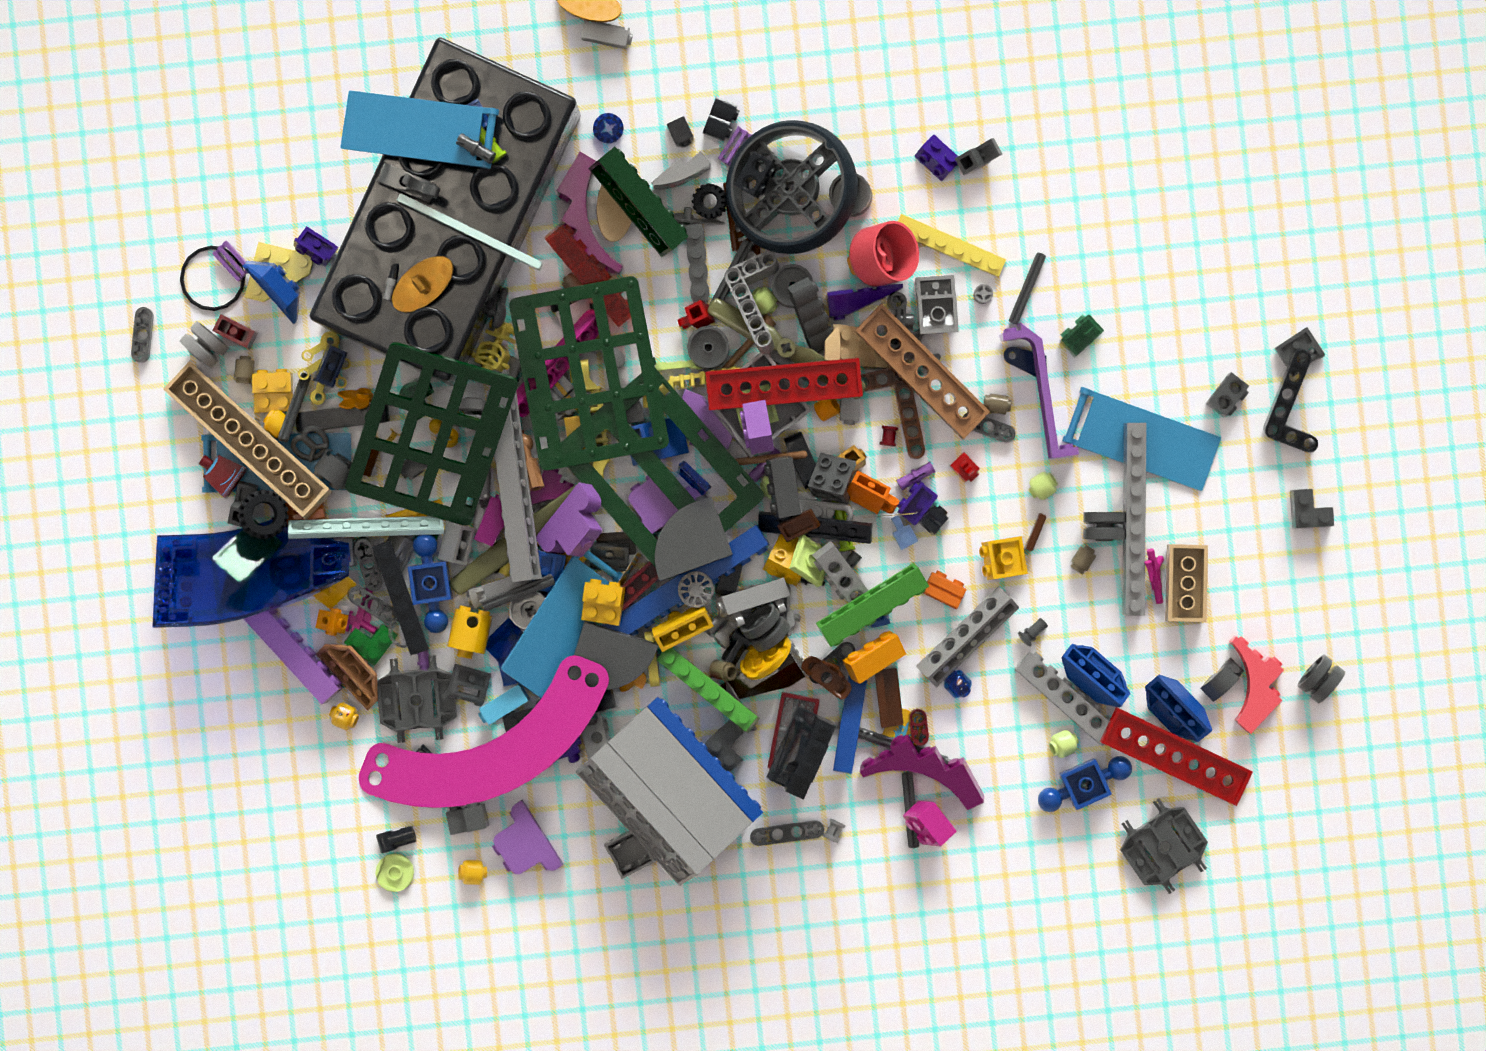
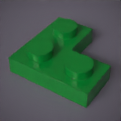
M383 623L371 638L355 627L345 639L344 644L352 646L359 655L375 666L397 638L398 634Z

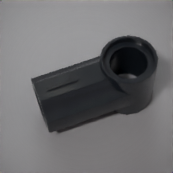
M740 627L735 630L730 639L729 647L721 657L722 660L731 662L734 666H736L744 650H747L750 645V639L743 635Z
M413 826L396 831L390 830L376 835L381 853L417 842Z

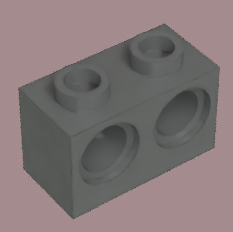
M1230 372L1205 404L1222 417L1231 416L1237 409L1235 404L1239 399L1243 401L1248 395L1247 389L1249 385ZM1232 383H1236L1239 386L1237 394L1230 390ZM1221 398L1227 400L1228 405L1225 409L1219 406Z

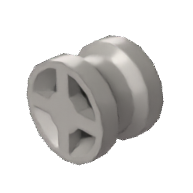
M987 284L977 286L973 293L975 301L979 304L988 303L993 297L991 286Z

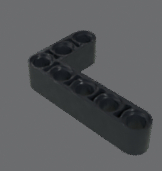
M1300 348L1296 349L1290 358L1264 423L1263 431L1267 437L1310 453L1318 448L1316 437L1286 425L1311 362L1310 353ZM1300 353L1306 354V360L1303 363L1297 362V356ZM1292 371L1299 372V378L1295 381H1291L1289 378ZM1285 389H1291V397L1283 398L1282 392ZM1284 407V414L1276 416V408ZM1277 425V432L1269 434V426ZM1290 431L1295 432L1294 440L1287 441L1286 434ZM1312 438L1313 445L1309 448L1304 447V441Z

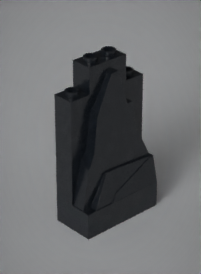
M797 706L766 778L785 787V792L804 800L836 729L834 722Z

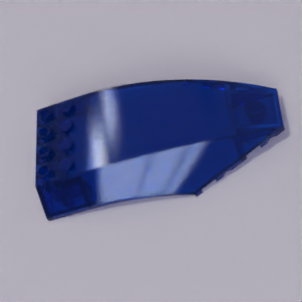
M274 517L257 525L267 526L273 521ZM288 525L282 529L281 533L267 539L251 537L243 531V528L207 534L157 535L152 627H194L222 624L270 612L304 600L349 576V543L336 541L332 537L288 539Z

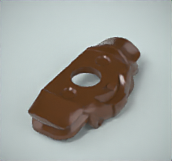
M809 656L803 661L801 669L835 697L842 700L849 695L852 687L839 670L840 667L838 665L813 656ZM824 672H829L832 675V680L829 683L821 681V675Z

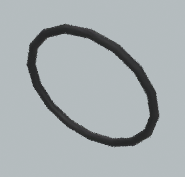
M210 245L197 249L187 257L181 267L180 284L183 294L190 303L203 310L217 311L229 307L238 300L244 289L245 277L241 280L240 289L235 297L225 305L217 307L203 306L197 303L186 291L184 273L191 258L202 251L217 250L219 246ZM225 248V251L230 256H232L233 259L237 262V264L244 270V268L242 267L243 265L238 261V259L228 249Z

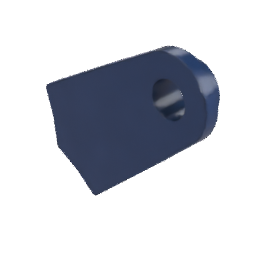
M1009 347L1004 351L1003 356L1007 363L1036 377L1032 351L1017 347ZM1010 352L1015 353L1014 359L1009 358Z

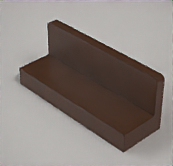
M897 668L883 669L875 674L881 728L903 725Z

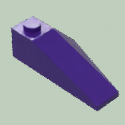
M903 284L878 286L876 289L866 287L855 292L853 289L827 292L829 318H834V321L845 320V316H849L902 290Z

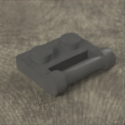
M1308 327L1274 348L1286 367L1296 349L1307 350L1312 347L1314 352L1310 354V363L1325 356L1324 351ZM1306 357L1298 363H1303L1306 360ZM1292 371L1290 373L1291 376L1297 375L1298 371Z
M454 664L445 696L450 699L457 698L472 702L475 706L481 707L485 700L491 673ZM461 685L478 690V693L475 696L457 691V686Z

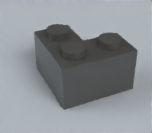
M1313 489L1290 490L1292 529L1334 526L1333 507L1314 508Z
M730 719L704 743L709 749L708 752L713 757H717L722 763L721 766L729 772L743 761L731 745L744 733Z
M475 802L466 804L467 807L461 808V806L449 807L450 811L446 812L450 835L487 828L489 820L485 803Z

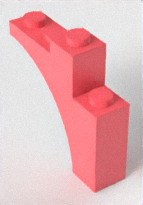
M1233 636L1229 643L1241 657L1247 677L1245 701L1241 711L1234 720L1247 733L1252 734L1282 701L1279 697L1281 694L1274 687L1269 688V686L1284 669L1281 668L1283 664L1276 657H1266L1262 660L1263 656L1256 649L1252 651L1248 647L1249 643L1242 636L1239 638Z

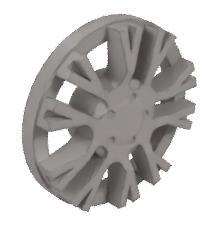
M698 571L690 572L680 580L678 594L682 602L687 606L694 608L702 607L711 601L714 595V584L705 573ZM691 575H694L695 582H692ZM698 575L704 576L702 582H698ZM686 578L690 580V585L683 583ZM708 580L709 584L703 587L702 584ZM681 587H688V591L681 590ZM711 587V593H705L704 589ZM688 592L689 597L685 600L682 594ZM704 594L708 599L705 600L701 595ZM691 596L694 597L692 604L689 603ZM697 597L701 598L702 604L696 605Z

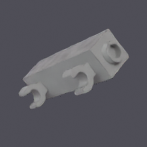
M507 577L468 590L467 600L470 606L473 605L474 608L482 606V600L531 581L512 583L511 577Z
M781 578L722 596L716 600V609L722 618L731 616L733 627L737 628L745 624L741 612L768 603H773L780 614L786 612L787 610L782 599L789 597L790 593L785 579Z

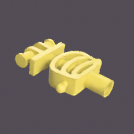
M492 318V319L490 320V322H489V327H490V328H492L491 326H492V320H493V318ZM504 321L502 326L494 331L485 330L486 334L496 337L494 342L485 341L480 343L477 352L471 354V357L475 358L474 361L482 365V368L499 372L510 368V365L507 364L510 359V353L501 344L503 340L516 344V340L509 337L510 334L515 336L512 324H505Z

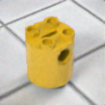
M459 605V609L455 608L447 646L458 649V657L472 659L473 652L485 654L493 616H490V611L478 609V613L472 612L471 607ZM469 617L477 618L475 626L470 627L467 625Z

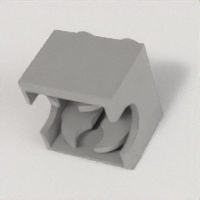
M629 831L604 844L621 879L656 862L654 857Z

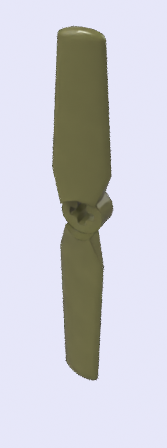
M715 298L708 307V314L754 342L739 309L719 298ZM765 323L774 342L773 350L778 351L781 357L790 358L794 364L829 361L824 360L822 355L810 348L796 346L791 339L783 338L774 327ZM757 324L753 327V329H757L761 325ZM768 340L762 341L761 345L767 344ZM790 343L791 352L783 353L781 346ZM838 374L836 381L843 385L846 383L847 377L844 374ZM820 375L817 378L825 384L828 383V380L824 375ZM862 381V391L864 393L866 384Z
M575 486L533 514L536 536ZM499 539L493 546L488 548L450 580V585L455 593L458 595L464 594L509 563L506 539Z

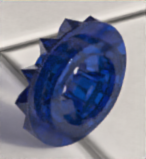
M604 113L594 121L593 132L600 142L610 144L622 137L624 127L617 115ZM604 122L609 126L615 125L612 128V136L609 132H602L605 129Z

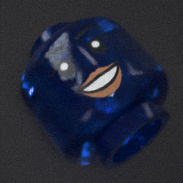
M954 670L944 680V688L954 698H965L971 692L972 681L961 670Z

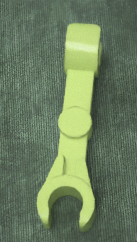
M692 360L669 363L657 362L655 365L658 371L676 368L702 369L695 366Z

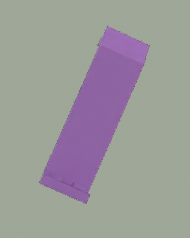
M1021 322L1017 324V329L1013 327L1003 330V333L999 334L1000 342L1023 339L1029 342L1032 347L1048 459L1079 455L1078 447H1073V444L1060 445L1058 447L1042 338Z

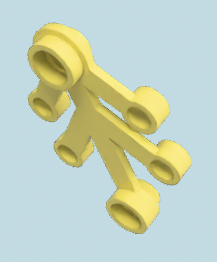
M331 331L325 332L321 336L319 344L302 352V359L304 361H311L314 355L324 350V355L329 345L327 343L329 337L334 340L332 346L339 348V336ZM305 352H309L311 354V357L309 359H306L304 357ZM322 358L310 366L300 369L297 372L298 378L301 380L308 379L310 374L318 370ZM347 358L345 360L348 362V366L346 368L342 366L341 369L343 370L351 367V361ZM303 370L307 373L305 378L300 376V372ZM339 374L338 378L335 379V386L337 388H344L347 385V380ZM339 379L344 380L343 386L338 385ZM320 383L316 384V389L309 396L310 401L315 405L324 403L326 395L323 392L324 385ZM317 393L321 395L320 401L315 399Z

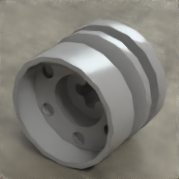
M534 592L511 601L509 604V615L513 623L525 631L535 615L532 614L530 617L527 611L532 610L534 607V610L537 612L546 597L539 592Z

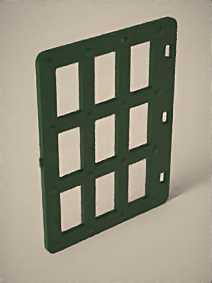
M628 276L521 296L510 301L509 308L540 467L543 470L549 471L664 449L668 446V432L655 370L656 360L652 355L639 282L635 277ZM626 292L634 332L611 336L603 296ZM592 298L599 338L577 342L569 302ZM558 304L565 345L542 349L535 309ZM524 319L525 330L519 332L517 320ZM636 344L644 384L621 388L613 348ZM602 350L609 391L587 395L579 354ZM568 357L575 397L552 401L545 361ZM528 378H535L537 389L530 391ZM646 396L654 436L631 440L623 400ZM612 402L620 443L597 447L589 406ZM578 409L585 449L562 453L555 413ZM539 437H546L548 448L541 449Z
M398 342L391 343L388 347L368 413L366 412L364 417L365 423L346 480V490L352 494L459 525H469L472 522L518 387L517 379L442 355L428 353L412 346ZM400 359L423 365L412 399L390 392ZM434 369L457 376L446 409L424 402ZM469 379L491 386L480 419L458 412ZM502 397L508 398L506 406L499 404ZM386 404L408 411L398 443L375 437ZM420 414L442 421L432 453L409 447ZM454 424L476 431L465 463L443 457ZM485 447L491 448L488 457L482 455ZM371 449L394 455L384 487L361 481ZM405 459L427 465L417 497L395 491ZM439 469L461 475L450 507L428 501ZM468 497L474 498L472 506L466 504Z

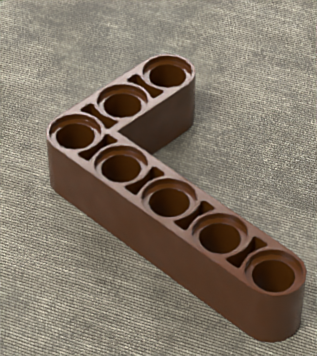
M891 368L861 374V378L868 380V387L865 388L864 392L894 387L907 454L912 459L921 458L925 453V446L913 390L903 380H898ZM878 375H885L887 382L879 384L877 382ZM900 390H908L910 393L909 398L902 399L899 396ZM905 408L913 410L914 415L912 418H906L903 415ZM909 427L917 429L915 437H910L907 434ZM914 445L921 448V454L918 456H914L911 453V447Z

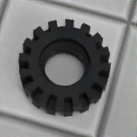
M707 183L697 188L695 194L693 193L692 197L694 199L691 202L694 206L692 207L701 217L716 219L718 216H722V212L726 211L725 207L728 206L726 192L721 187ZM708 194H713L717 199L715 207L707 209L703 204V199Z

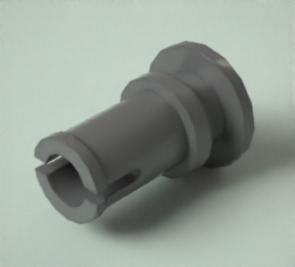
M1039 618L1032 626L1025 628L1024 633L1019 631L1018 635L1027 646L1031 647V641H1035L1036 636L1047 628L1048 625L1042 618Z

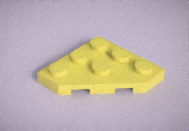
M258 242L254 261L280 265L287 274L285 276L290 281L298 282L311 274L313 261L308 255H302L295 250ZM250 275L245 298L260 302H266L271 299Z

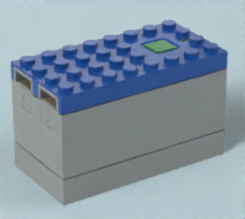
M657 697L575 772L654 857L670 877L681 886L703 871L763 811L760 804L747 795V790L734 781L735 777L732 773L723 769L720 760L708 752V747L695 738V733L682 724L680 716L671 712L668 703L664 699Z

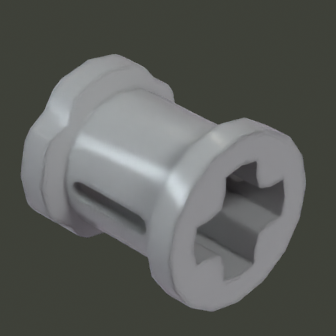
M830 818V825L822 836L838 843V837L846 825Z

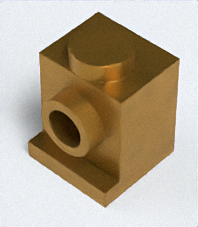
M855 445L837 456L855 461L854 472L866 465L867 457L862 449H857Z

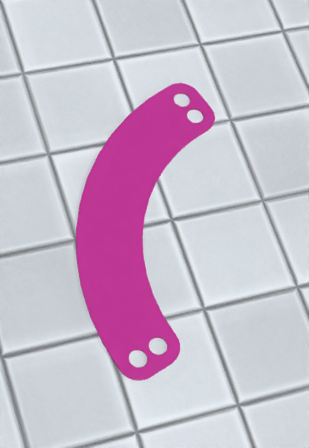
M569 656L560 663L552 683L532 711L503 735L472 749L441 754L404 750L387 743L375 744L366 754L359 773V784L362 790L369 795L414 807L443 808L464 806L475 802L487 801L508 793L531 781L549 768L577 740L597 711L609 684L608 672L602 665L581 656ZM572 666H578L581 669V677L577 680H572L568 676V670ZM589 673H595L599 678V682L595 687H589L585 682V678ZM380 753L386 754L389 758V762L385 767H379L376 764V757ZM373 771H378L382 776V780L378 785H372L369 782V775Z

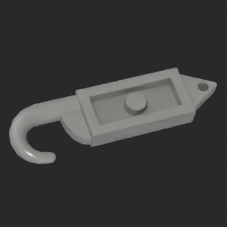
M799 500L801 513L812 509L816 517L832 519L835 510H842L847 512L848 521L853 520V510L848 504Z

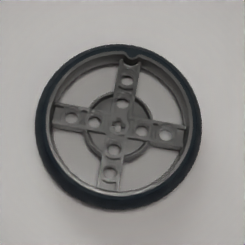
M800 120L776 122L761 128L751 135L733 157L726 179L728 208L739 230L757 246L782 254L805 253L821 247L834 238L850 218L858 191L855 165L842 141L824 127ZM789 136H805L822 143L804 161L799 159H785L781 161L767 146L778 139ZM753 151L763 157L770 155V161L777 165V171L783 169V174L780 177H776L775 174L772 179H769L764 193L765 197L749 212H746L742 190L734 184ZM823 157L822 164L816 165L817 159ZM837 161L841 173V193L833 213L829 216L816 202L820 190L818 177ZM763 163L760 166L765 169L766 164ZM805 170H809L808 177L802 178V173ZM791 184H793V187H794V189H793L792 191L790 190V187H789ZM780 196L781 201L774 205V199ZM803 197H807L806 204L800 205V200ZM766 209V215L760 218V212ZM819 211V217L812 219L813 213ZM779 213L788 216L803 214L816 229L810 234L793 239L776 238L761 231Z

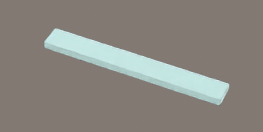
M399 194L397 198L399 203L539 271L543 266L541 261L403 194Z
M432 516L288 520V539L444 534L443 520Z

